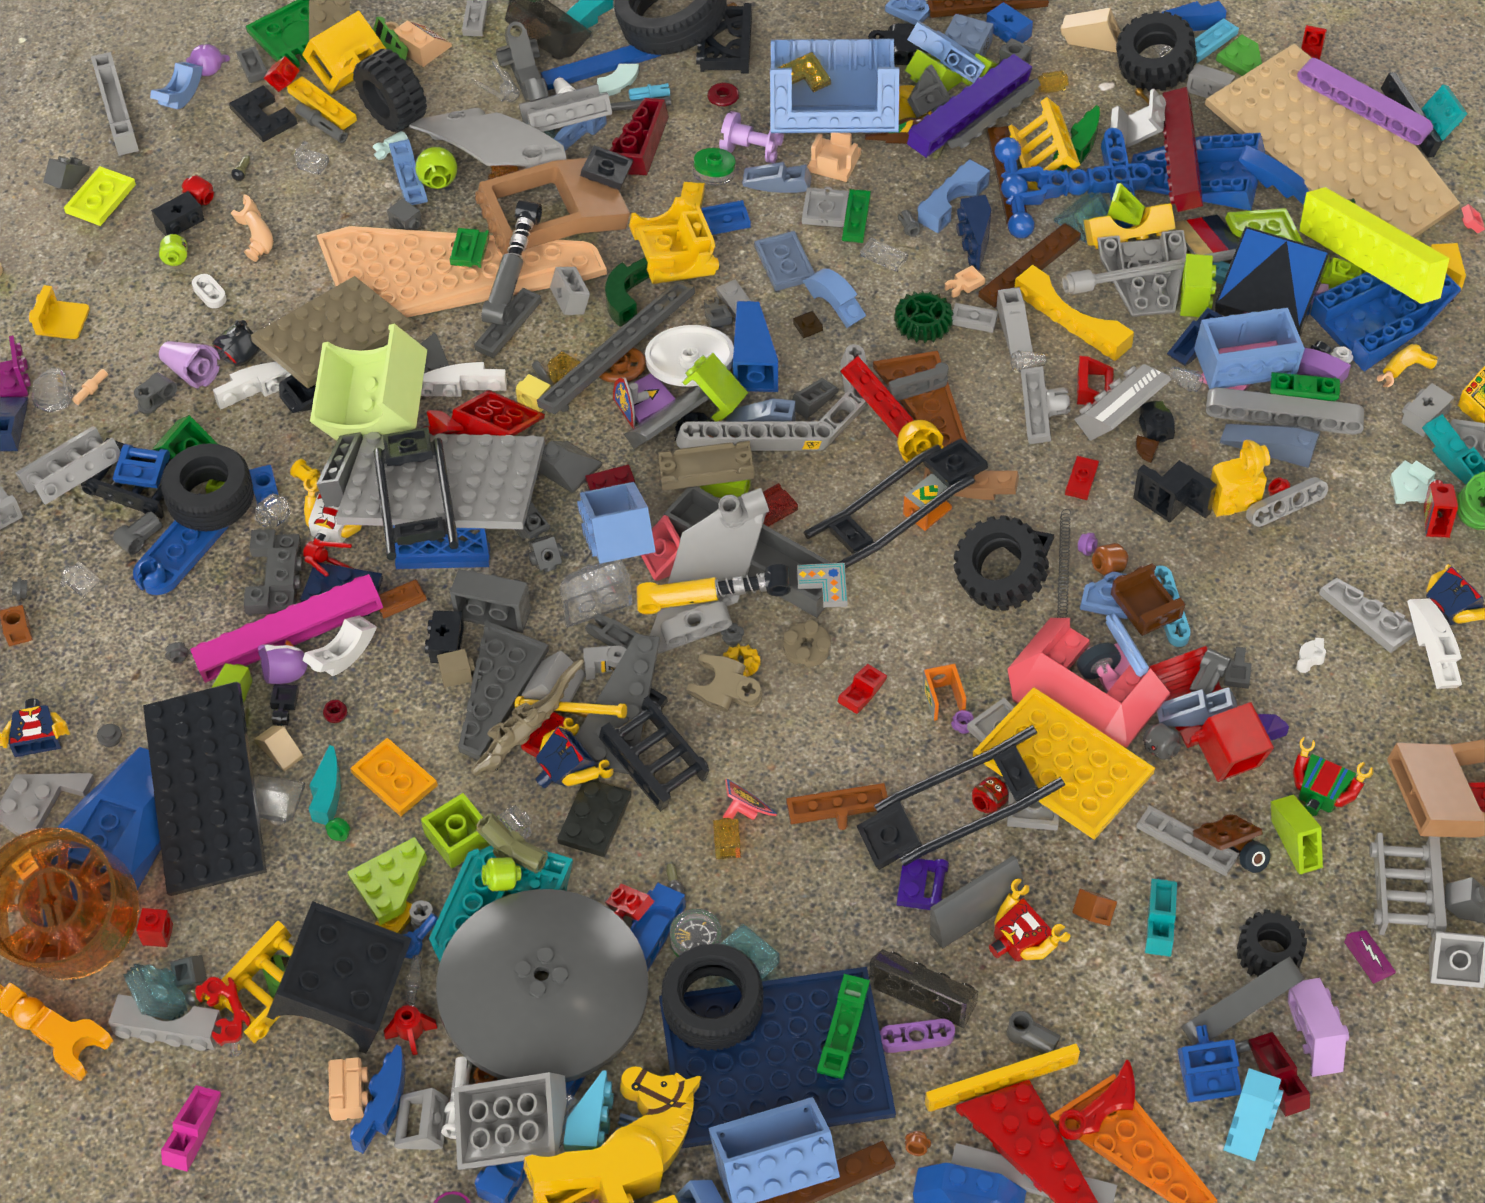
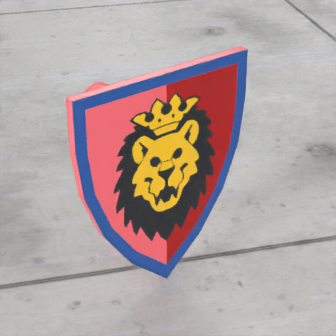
M726 778L727 795L734 800L723 815L725 820L731 822L737 812L752 820L755 819L758 812L771 816L777 815L759 798Z

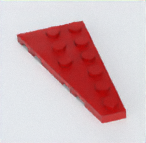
M1029 1079L956 1105V1112L961 1117L965 1116L979 1134L983 1133L993 1143L992 1146L1022 1175L1026 1174L1034 1182L1033 1185L1040 1192L1043 1191L1054 1203H1098Z

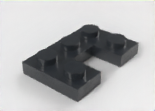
M264 85L229 103L230 109L262 142L298 124L297 118L286 107L267 116L262 109L276 101L274 95Z

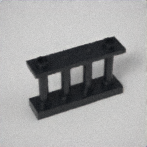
M115 440V442H116V444H117V446H118V448H119V450H120V452H121V449H122L124 443H121V442H118V441ZM131 457L129 459L150 463L156 462V460L139 457ZM112 465L81 483L82 490L88 495H96L141 511L144 514L153 512L161 519L164 517L160 504L164 497L161 485L152 498L140 495L145 489L143 486L135 485L132 491L121 488L122 483H115L114 481L111 485L101 481Z
M647 696L644 698L641 706L643 712L619 728H614L608 722L601 727L599 738L661 812L668 807L671 799L670 792L694 775H697L702 782L705 781L709 773V766L703 757H698L663 715L659 704ZM650 719L658 730L636 746L629 747L624 741V736ZM663 738H666L673 749L649 766L644 765L639 759V755ZM681 756L689 767L666 784H660L655 778V773Z

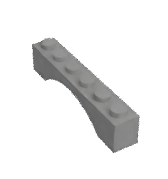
M111 52L91 56L118 156L137 152L139 149Z

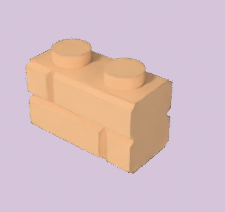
M359 1057L346 1058V1060H330L328 1062L329 1112L332 1120L363 1118L364 1108L369 1103L368 1091H364V1083L369 1082L368 1067H363Z

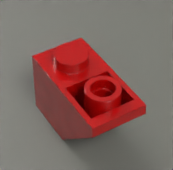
M1306 25L1301 49L1311 58L1320 60L1327 29Z

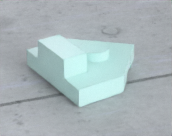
M1405 460L1392 472L1390 477L1395 494V503L1405 504V502L1410 501L1424 503L1429 484L1435 481V472L1418 461L1410 464Z

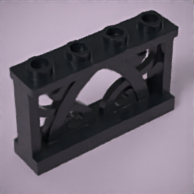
M744 3V6H726V12L723 17L724 21H721L718 28L707 39L697 45V50L700 52L696 53V65H700V72H705V70H740L741 74H749L752 3ZM725 29L731 35L739 37L730 41L726 47L714 39L717 34ZM710 53L714 54L713 58L707 57V55Z

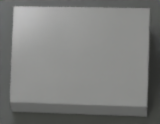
M561 650L542 660L523 691L522 696L525 699H543L550 693L562 673L574 662ZM579 669L575 673L574 678L568 683L569 685L564 691V697L560 700L561 702L572 701L585 677V672L582 669Z
M1436 931L1429 946L1430 983L1484 988L1485 936Z

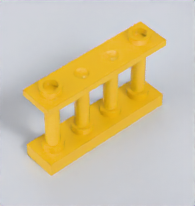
M1048 97L1041 101L1042 114L1022 130L1017 129L1012 124L1008 126L1011 133L1010 137L1016 139L1021 146L1019 160L1022 168L1037 166L1057 150L1059 153L1058 158L1043 170H1056L1062 165H1068L1072 169L1080 166L1060 107ZM1047 121V129L1027 143L1025 137ZM1053 136V143L1032 158L1030 152ZM1026 181L1029 189L1040 190L1037 187V182Z
M279 921L221 979L228 986V978H232L237 985L238 992L245 988L266 1006L256 1019L246 1011L251 1019V1024L244 1033L254 1044L267 1035L270 1027L280 1017L278 1016L274 1020L266 1017L273 998L252 981V977L260 969H264L279 983L284 972L272 963L270 959L281 949L290 956L294 946L289 942V938L292 935ZM224 995L220 996V1002L217 1005L211 1006L219 1011L227 1008L233 1013L230 1003ZM208 996L204 997L206 1001L210 999Z

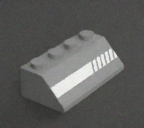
M1146 364L1137 368L1133 365L1123 373L1125 375L1123 379L1119 377L1108 385L1111 389L1107 392L1103 390L1094 397L1096 401L1092 405L1090 402L1084 405L1079 410L1081 414L1074 420L1091 441L1118 426L1171 381L1170 376Z

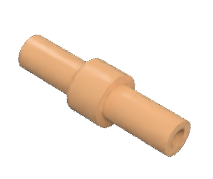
M101 369L92 379H88L82 385V389L72 398L73 402L79 405L89 394L92 395L98 389V385L108 376V373Z

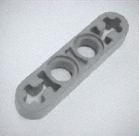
M1317 477L1310 478L1252 504L1247 509L1246 519L1257 527L1264 526L1323 499L1328 492V485ZM1300 492L1299 500L1293 503L1294 496ZM1281 501L1280 508L1274 511L1275 504Z

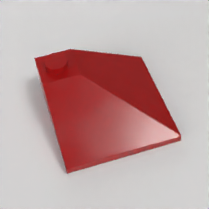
M487 390L453 409L452 418L462 425L464 430L454 435L488 434L515 436L544 419L545 414Z

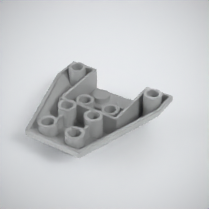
M1184 230L1162 232L1160 239L1120 243L1119 236L1097 238L1100 259L1107 272L1186 257L1187 247ZM1183 268L1112 282L1131 317L1175 313Z

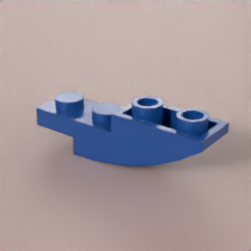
M397 1044L392 1052L386 1054L380 1072L375 1074L370 1080L369 1090L372 1100L367 1104L361 1122L356 1123L350 1133L354 1150L362 1154L377 1131L384 1135L388 1134L399 1110L400 1097L404 1092L406 1070L402 1048Z

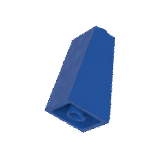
M737 301L733 376L746 391L778 392V358L760 303Z

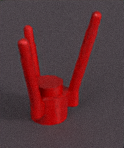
M315 538L314 541L308 542L304 547V561L311 564L326 577L329 573L318 564L320 562L327 561L336 566L352 568L329 557L328 551L324 547L351 548L352 544L321 541Z

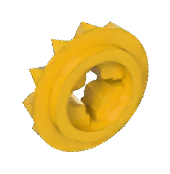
M738 643L733 648L729 646L728 651L723 653V656L738 662L739 655L743 656V664L746 666L743 676L749 677L759 669L760 656L756 649L750 648L749 644L741 646Z

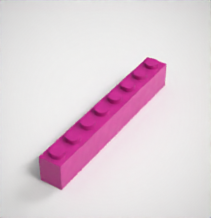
M368 574L357 577L342 586H335L330 591L320 595H314L299 604L290 605L275 614H268L263 619L247 623L232 632L223 633L213 640L201 642L190 650L198 670L206 683L218 677L225 663L247 666L261 660L258 652V646L260 645L284 646L286 640H288L294 646L342 626L344 619L358 615L363 617L382 609L383 605Z

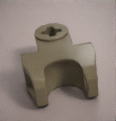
M700 654L699 664L713 671L715 678L709 685L705 686L693 683L688 684L687 694L700 700L708 707L728 712L732 702L746 708H754L761 703L763 695L760 684L755 679L743 676L746 668L744 664L724 656ZM750 690H753V691H754V694L750 693L749 696L747 697L746 694H745V692H746V693H749Z

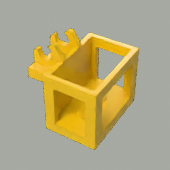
M357 11L310 39L302 55L329 93L333 94L354 81L353 71L357 63L379 49H386V47L361 12ZM316 55H318L333 76L331 79L315 58Z

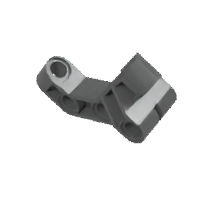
M512 22L505 29L504 36L507 45L496 49L498 63L500 67L511 66L526 102L548 97L545 79L541 78L534 60L541 57L537 40L529 39L527 30L520 22ZM512 26L519 28V37L511 35L510 29Z

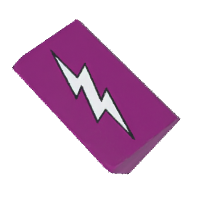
M1367 930L1351 932L1346 935L1344 943L1373 984L1396 973Z

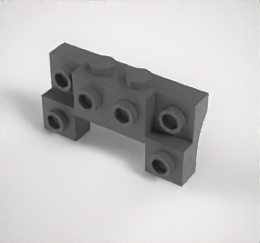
M275 529L251 530L249 548L251 556L267 557L265 585L245 587L244 609L246 614H275L290 605L296 604L297 589H301L299 570H303V558L300 556L302 542L299 534L276 535Z

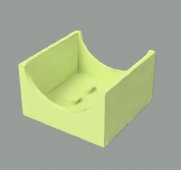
M396 324L389 325L388 345L378 349L364 351L349 350L337 347L330 342L323 343L310 422L336 441L340 435L361 432L362 437H364V434L370 432H378L380 435L416 429L427 349Z

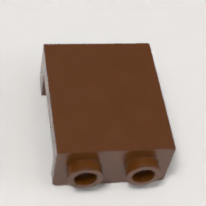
M1153 563L1147 566H1140L1134 572L1127 575L1118 576L1113 581L1110 594L1141 636L1181 619L1186 605L1181 598L1173 600L1155 576L1156 566Z

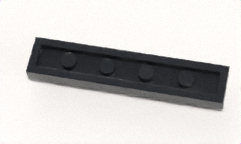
M1389 72L1381 86L1385 96L1427 118L1397 73ZM1433 127V130L1419 146L1427 158L1435 157L1443 140Z

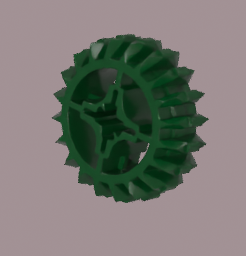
M922 290L921 293L917 294L914 291L912 296L906 294L904 299H900L895 308L894 321L901 336L906 335L908 340L913 338L916 343L922 340L925 344L927 340H931L934 343L936 338L942 340L944 335H948L949 329L953 325L951 316H954L951 304L947 302L946 298H941L940 293L933 295L932 291L924 293Z

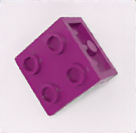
M14 335L9 336L12 360L0 362V397L29 396L28 387L31 386L29 374H25L26 370H29L26 357H21L23 355L21 343H16Z

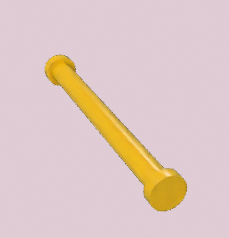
M517 696L515 708L525 702L532 705L539 700L525 699L524 696ZM560 701L559 707L554 711L616 715L618 718L624 719L627 715V706L621 703L615 706Z

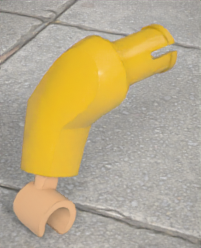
M1410 344L1391 358L1383 369L1384 374L1377 376V381H1383L1385 378L1386 383L1383 387H1390L1394 383V378H1397L1406 367L1417 363L1428 369H1433L1437 364L1438 357L1423 351L1420 345Z

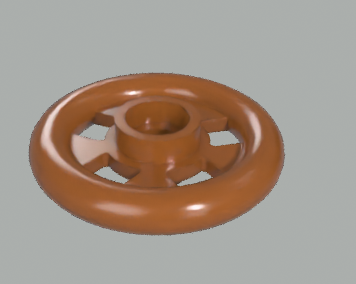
M632 348L610 367L612 372L608 373L605 371L599 378L610 383H615L621 377L626 378L627 382L634 380L645 370L646 357L640 350ZM638 362L637 366H631V363Z

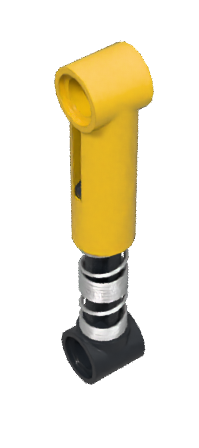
M774 564L768 566L764 573L756 574L754 577L746 575V578H744L743 576L733 577L732 580L725 578V581H718L716 577L662 585L653 582L641 583L636 587L637 609L642 614H655L662 608L718 601L720 595L722 597H725L727 594L733 596L735 594L743 595L749 591L755 593L757 590L761 592L767 591L771 596H784L791 592L789 567L783 564Z

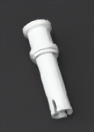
M463 1056L457 1057L455 1060L450 1102L445 1106L446 1122L441 1130L442 1135L452 1139H456L453 1087L469 1085L472 1063Z

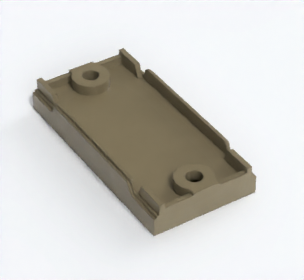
M750 441L737 442L736 446L733 443L676 449L675 453L671 451L658 452L663 490L755 479Z

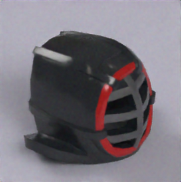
M245 320L237 321L212 343L222 360L237 367L248 363L261 350L251 341L253 332L247 326L248 324Z

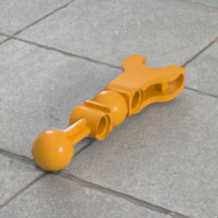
M8 983L6 987L0 984V1012L12 1019L18 1027L30 1030L35 1036L54 1048L53 1055L57 1064L60 1065V1068L76 1080L81 1081L88 1073L79 1061L81 1051L92 1045L105 1050L113 1043L114 1040L110 1034L94 1021L82 1019L70 1022L47 1008L38 998L28 997L24 991L14 984Z

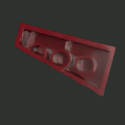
M644 98L633 113L632 120L622 128V134L612 142V147L609 151L634 159L628 174L648 175L669 118L665 99Z

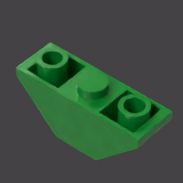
M1271 372L1270 392L1276 395L1335 401L1340 397V379Z

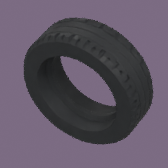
M615 0L614 11L623 35L630 45L648 54L668 55L690 49L707 39L723 20L727 0H694L685 9L662 18L642 17L646 10L658 0Z

